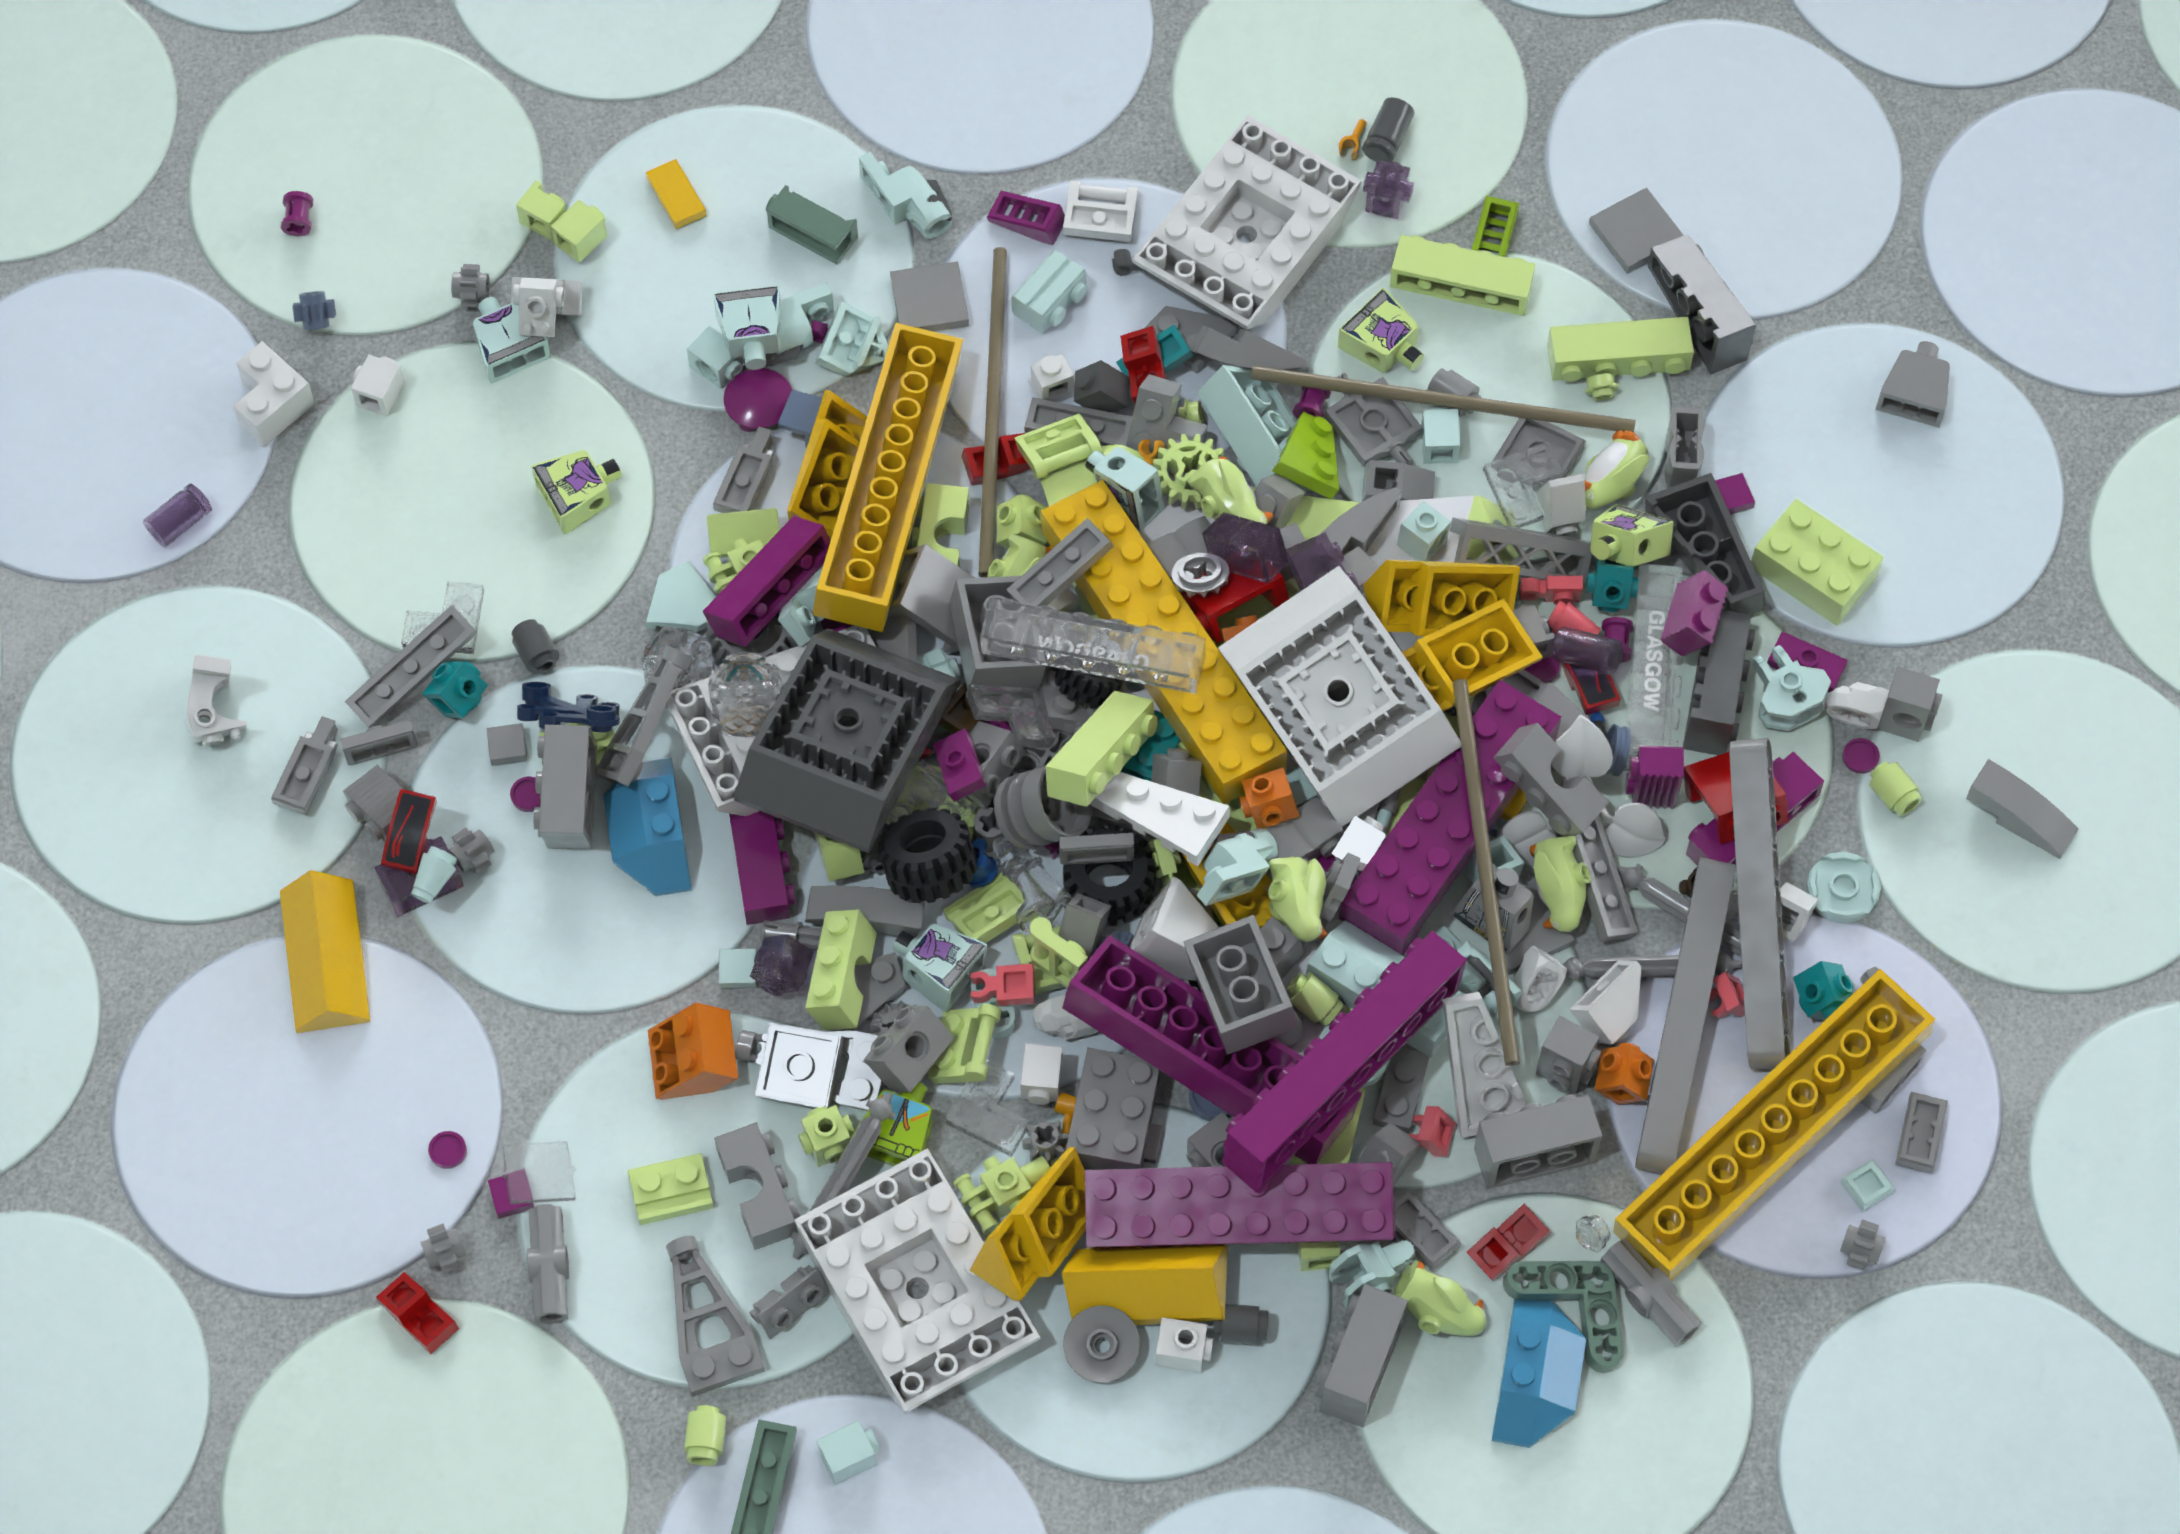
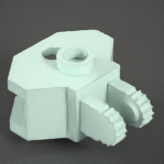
M1778 645L1772 648V654L1780 669L1773 672L1762 655L1752 659L1754 669L1764 683V695L1761 699L1758 717L1766 728L1790 731L1820 716L1826 702L1831 680L1823 669L1800 666L1797 660L1792 662L1783 647Z
M1403 1239L1384 1248H1381L1378 1241L1373 1244L1362 1243L1344 1251L1330 1264L1329 1279L1331 1282L1346 1283L1352 1279L1355 1280L1345 1289V1299L1343 1300L1345 1308H1348L1353 1293L1360 1296L1364 1284L1390 1293L1392 1291L1391 1288L1394 1287L1395 1277L1400 1275L1407 1265L1413 1263L1415 1255L1414 1245L1407 1240L1403 1241Z

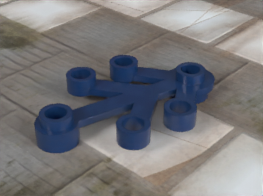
M526 682L522 684V700L525 701V704L517 706V719L520 721L539 720V728L545 729V725H561V722L584 723L590 726L593 732H610L613 726H617L620 723V704L598 703V696L581 694L576 696V704L574 705L552 697L551 685L549 683Z

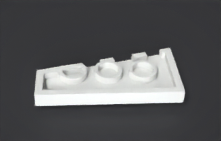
M1122 772L1115 775L1105 786L1103 792L1098 794L1090 803L1093 807L1116 820L1124 819L1133 825V830L1144 836L1148 833L1161 840V846L1171 852L1178 850L1187 855V861L1197 867L1230 817L1228 805Z
M1479 992L1442 999L1458 1131L1462 1138L1477 1135L1479 1121H1483L1486 1116L1496 1112H1504L1505 1115L1520 1112V1109L1527 1105L1511 1066L1505 1065L1502 1044Z

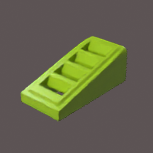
M1486 195L1472 250L1479 251L1480 248L1497 251L1499 252L1498 256L1506 257L1519 213L1518 202ZM1490 213L1507 216L1508 220L1503 221L1490 218ZM1487 224L1505 228V231L1501 233L1488 230L1486 227ZM1486 236L1502 240V243L1498 245L1482 240Z

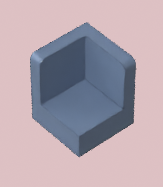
M792 389L778 421L780 428L804 435L806 448L822 398Z

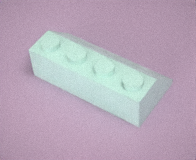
M1222 365L1196 393L1203 402L1204 411L1213 418L1219 427L1220 436L1231 446L1238 457L1237 462L1239 466L1249 474L1255 484L1254 487H1257L1260 480L1275 474L1272 472V469L1278 462L1279 455L1286 446L1287 438L1297 419L1273 382L1252 380V368ZM1287 479L1288 481H1290L1291 483H1293L1294 485H1296L1297 487H1299L1300 489H1302V490L1305 491V492H1307V491L1310 490V489H1308V488H1306V487H1304V486H1301V485H1299V484H1297V483H1295V482H1293V481Z
M1345 920L1326 936L1308 962L1306 974L1312 972L1339 994L1338 999L1343 1004L1353 1009L1356 1006L1354 1002L1359 994L1367 987L1373 989L1381 981L1379 978L1387 966L1392 962L1398 965L1405 957ZM1458 990L1454 996L1464 995V993ZM1443 1007L1407 1042V1044L1432 1058L1447 1036Z

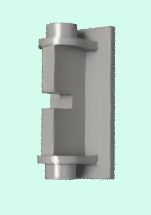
M810 1265L805 1268L799 1267L796 1272L780 1284L785 1293L780 1296L773 1289L753 1304L754 1309L749 1314L757 1324L761 1323L769 1339H772L780 1331L787 1328L795 1319L810 1307L816 1305L829 1293L817 1268L813 1269Z

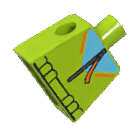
M918 1082L911 1092H902L901 1095L889 1090L881 1091L877 1099L887 1092L893 1094L891 1106L892 1112L896 1113L893 1120L888 1118L881 1121V1132L867 1157L895 1166L927 1149L933 1124V1110L929 1105L922 1103L928 1089L924 1084ZM870 1111L867 1112L863 1119L871 1115Z

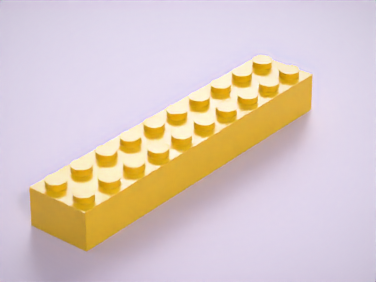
M895 322L816 588L812 615L883 632L959 366L963 339Z
M1104 480L1041 510L1042 534L1052 549L1087 518L1111 541L1113 548L1074 582L1126 660L1128 661L1129 656H1133L1132 669L1134 663H1139V666H1137L1139 669L1145 667V661H1135L1139 657L1146 658L1149 661V668L1146 671L1139 672L1134 670V672L1185 748L1189 750V754L1202 761L1201 772L1221 802L1226 804L1245 794L1241 782L1243 780L1282 767L1287 772L1286 748L1180 592L1177 591L1176 586Z
M1879 969L1615 1218L1613 1233L1621 1241L1626 1239L1652 1268L1660 1269L1673 1281L1861 1102L1880 1081L1931 1035L1935 1018L1884 971Z

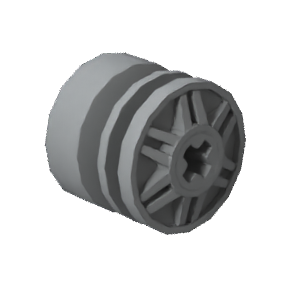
M1045 766L1005 778L998 786L994 797V813L998 827L1010 843L1024 850L1057 842L1059 837L1081 835L1089 826L1092 817V805L1090 804L1085 807L1047 796Z

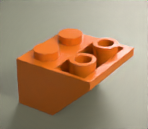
M695 1002L648 1029L656 1099L663 1100L713 1093L738 1079L730 1010Z

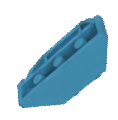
M672 758L642 762L643 768L639 777L634 782H631L628 787L615 783L603 794L613 864L646 887L654 896L692 891Z
M1514 1299L1491 1439L1493 1442L1530 1448L1576 1412L1587 1339L1553 1301Z

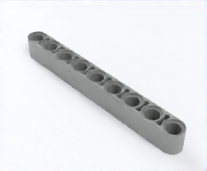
M1769 738L1731 741L1729 749L1747 1056L1751 1070L1775 1068L1790 1054L1773 759Z
M1704 857L1699 858L1635 1168L1663 1174L1676 1162L1735 877L1736 864Z

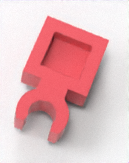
M1547 576L1546 580L1532 577L1521 578V585L1519 586L1520 600L1530 601L1544 598V602H1553L1555 605H1557L1559 600L1566 604L1568 602L1572 604L1580 602L1583 592V576Z
M1033 963L996 966V976H989L981 971L970 974L973 984H985L981 991L971 992L972 1001L975 1003H984L990 1000L992 996H996L998 1006L1036 1004L1035 968Z

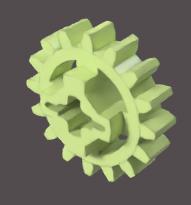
M1181 434L1180 443H1176L1170 438L1168 439V450L1161 447L1158 449V459L1153 460V467L1158 469L1162 495L1169 494L1168 503L1170 505L1176 500H1180L1182 509H1186L1189 502H1193L1195 508L1200 509V502L1203 496L1199 490L1193 488L1187 482V479L1206 462L1223 457L1224 450L1222 447L1213 450V439L1210 438L1204 444L1200 442V434H1196L1193 441H1188L1186 434ZM1167 468L1170 469V474L1175 477L1174 482L1170 479Z

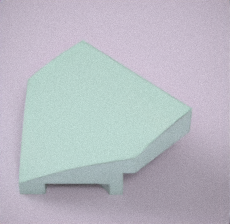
M841 302L834 313L815 363L846 377L883 363L889 345L879 325L881 323L880 317L877 316L873 319L872 316Z
M689 561L658 576L644 627L655 630L656 626L674 630L687 640L691 631L698 632L707 628V619L703 610L716 596Z

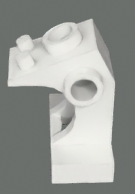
M512 277L511 303L519 305L520 335L555 337L556 314L581 316L583 281Z
M202 655L194 656L186 713V722L194 743L202 741L203 746L214 745L223 742V736L230 735L231 740L240 739V732L246 731L247 721L224 718L212 706L213 694L219 688L229 685L231 660ZM202 717H207L210 719V721L207 723H202L199 721V719Z

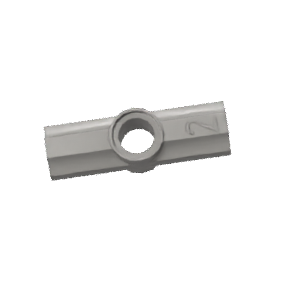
M541 1204L529 1209L530 1248L527 1249L529 1280L533 1286V1314L535 1322H543L545 1324L560 1323V1321L568 1319L566 1279H569V1260L567 1246L564 1245L563 1213L561 1206Z
M1626 1239L1615 1243L1601 1257L1600 1262H1603L1610 1268L1617 1282L1625 1289L1626 1298L1631 1306L1641 1316L1645 1318L1649 1316L1675 1347L1685 1343L1701 1327L1702 1323L1676 1295L1675 1286L1669 1277L1660 1269L1652 1268Z

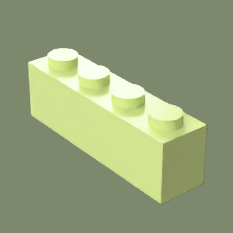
M1400 235L1391 269L1390 287L1524 316L1533 282L1535 263L1527 262L1521 258L1493 255L1485 250L1465 249L1453 243L1442 244L1428 241L1420 236Z
M1688 317L1550 327L1547 342L1552 381L1564 380L1573 382L1580 378H1589L1605 373H1610L1614 376L1633 375L1636 377L1660 372L1678 374L1690 370L1694 355Z
M1114 691L1045 766L1047 796L1087 807L1098 794L1103 792L1111 779L1120 773L1128 760L1137 754L1144 742L1154 735L1158 723L1157 717L1154 715V700Z

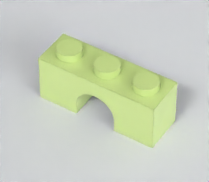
M926 484L925 496H921L916 514L917 517H921L920 527L913 528L912 548L927 544L960 567V549L945 548L939 545L937 541L948 534L965 535L970 505L969 487Z
M859 909L829 911L825 913L805 1006L806 1010L823 1030L855 1029L858 1026L864 996L857 988L854 969L855 965L871 964L877 935L876 930Z

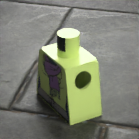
M1384 288L1339 329L1338 348L1380 372H1388L1398 361L1413 371L1424 358V354L1414 347L1418 338L1419 327L1417 323Z
M584 450L531 466L535 484L564 535L608 507L611 501L607 484L622 478L621 471L614 458L595 466L588 452Z
M1616 504L1594 520L1590 551L1599 560L1607 559L1626 566H1637L1666 557L1671 552L1674 521Z

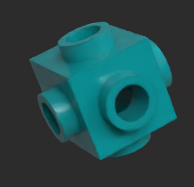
M1596 558L1595 572H1588L1586 593L1592 594V606H1598L1600 610L1605 612H1618L1620 609L1628 610L1630 598H1636L1638 591V577H1633L1634 566H1626L1607 559L1599 560Z
M447 661L434 671L432 675L433 680L422 695L445 717L464 718L468 711L473 710L481 702V694L488 687V684L479 677L480 671L470 662Z
M1820 961L1793 977L1800 996L1799 1004L1809 1018L1825 1021L1853 994V983L1846 975L1842 964Z

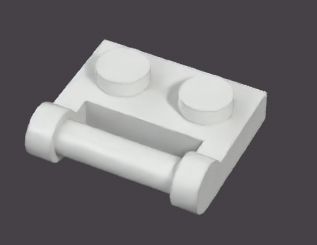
M1070 180L1063 235L1131 242L1139 188L1128 186V189L1084 185L1081 184V181ZM1079 198L1124 202L1125 205L1079 200Z

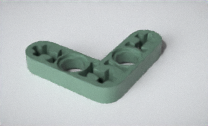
M1599 1261L1516 1262L1508 1269L1503 1277V1287L1505 1292L1513 1299L1578 1300L1582 1334L1587 1339L1584 1353L1587 1364L1593 1370L1601 1373L1610 1372L1617 1366L1623 1357V1344L1615 1277L1608 1266ZM1560 1272L1565 1275L1568 1287L1562 1290L1553 1287L1549 1281V1274ZM1539 1273H1541L1540 1281H1531L1525 1288H1521L1520 1282L1514 1281L1518 1274H1522L1523 1280H1535ZM1592 1273H1595L1598 1280H1603L1599 1288L1595 1287L1593 1281H1582L1578 1289L1576 1288L1577 1280H1587ZM1601 1308L1605 1310L1609 1316V1323L1604 1326L1594 1323L1590 1316L1591 1309ZM1608 1334L1603 1340L1605 1352L1612 1353L1607 1361H1604L1603 1355L1596 1354V1352L1602 1345L1601 1336Z

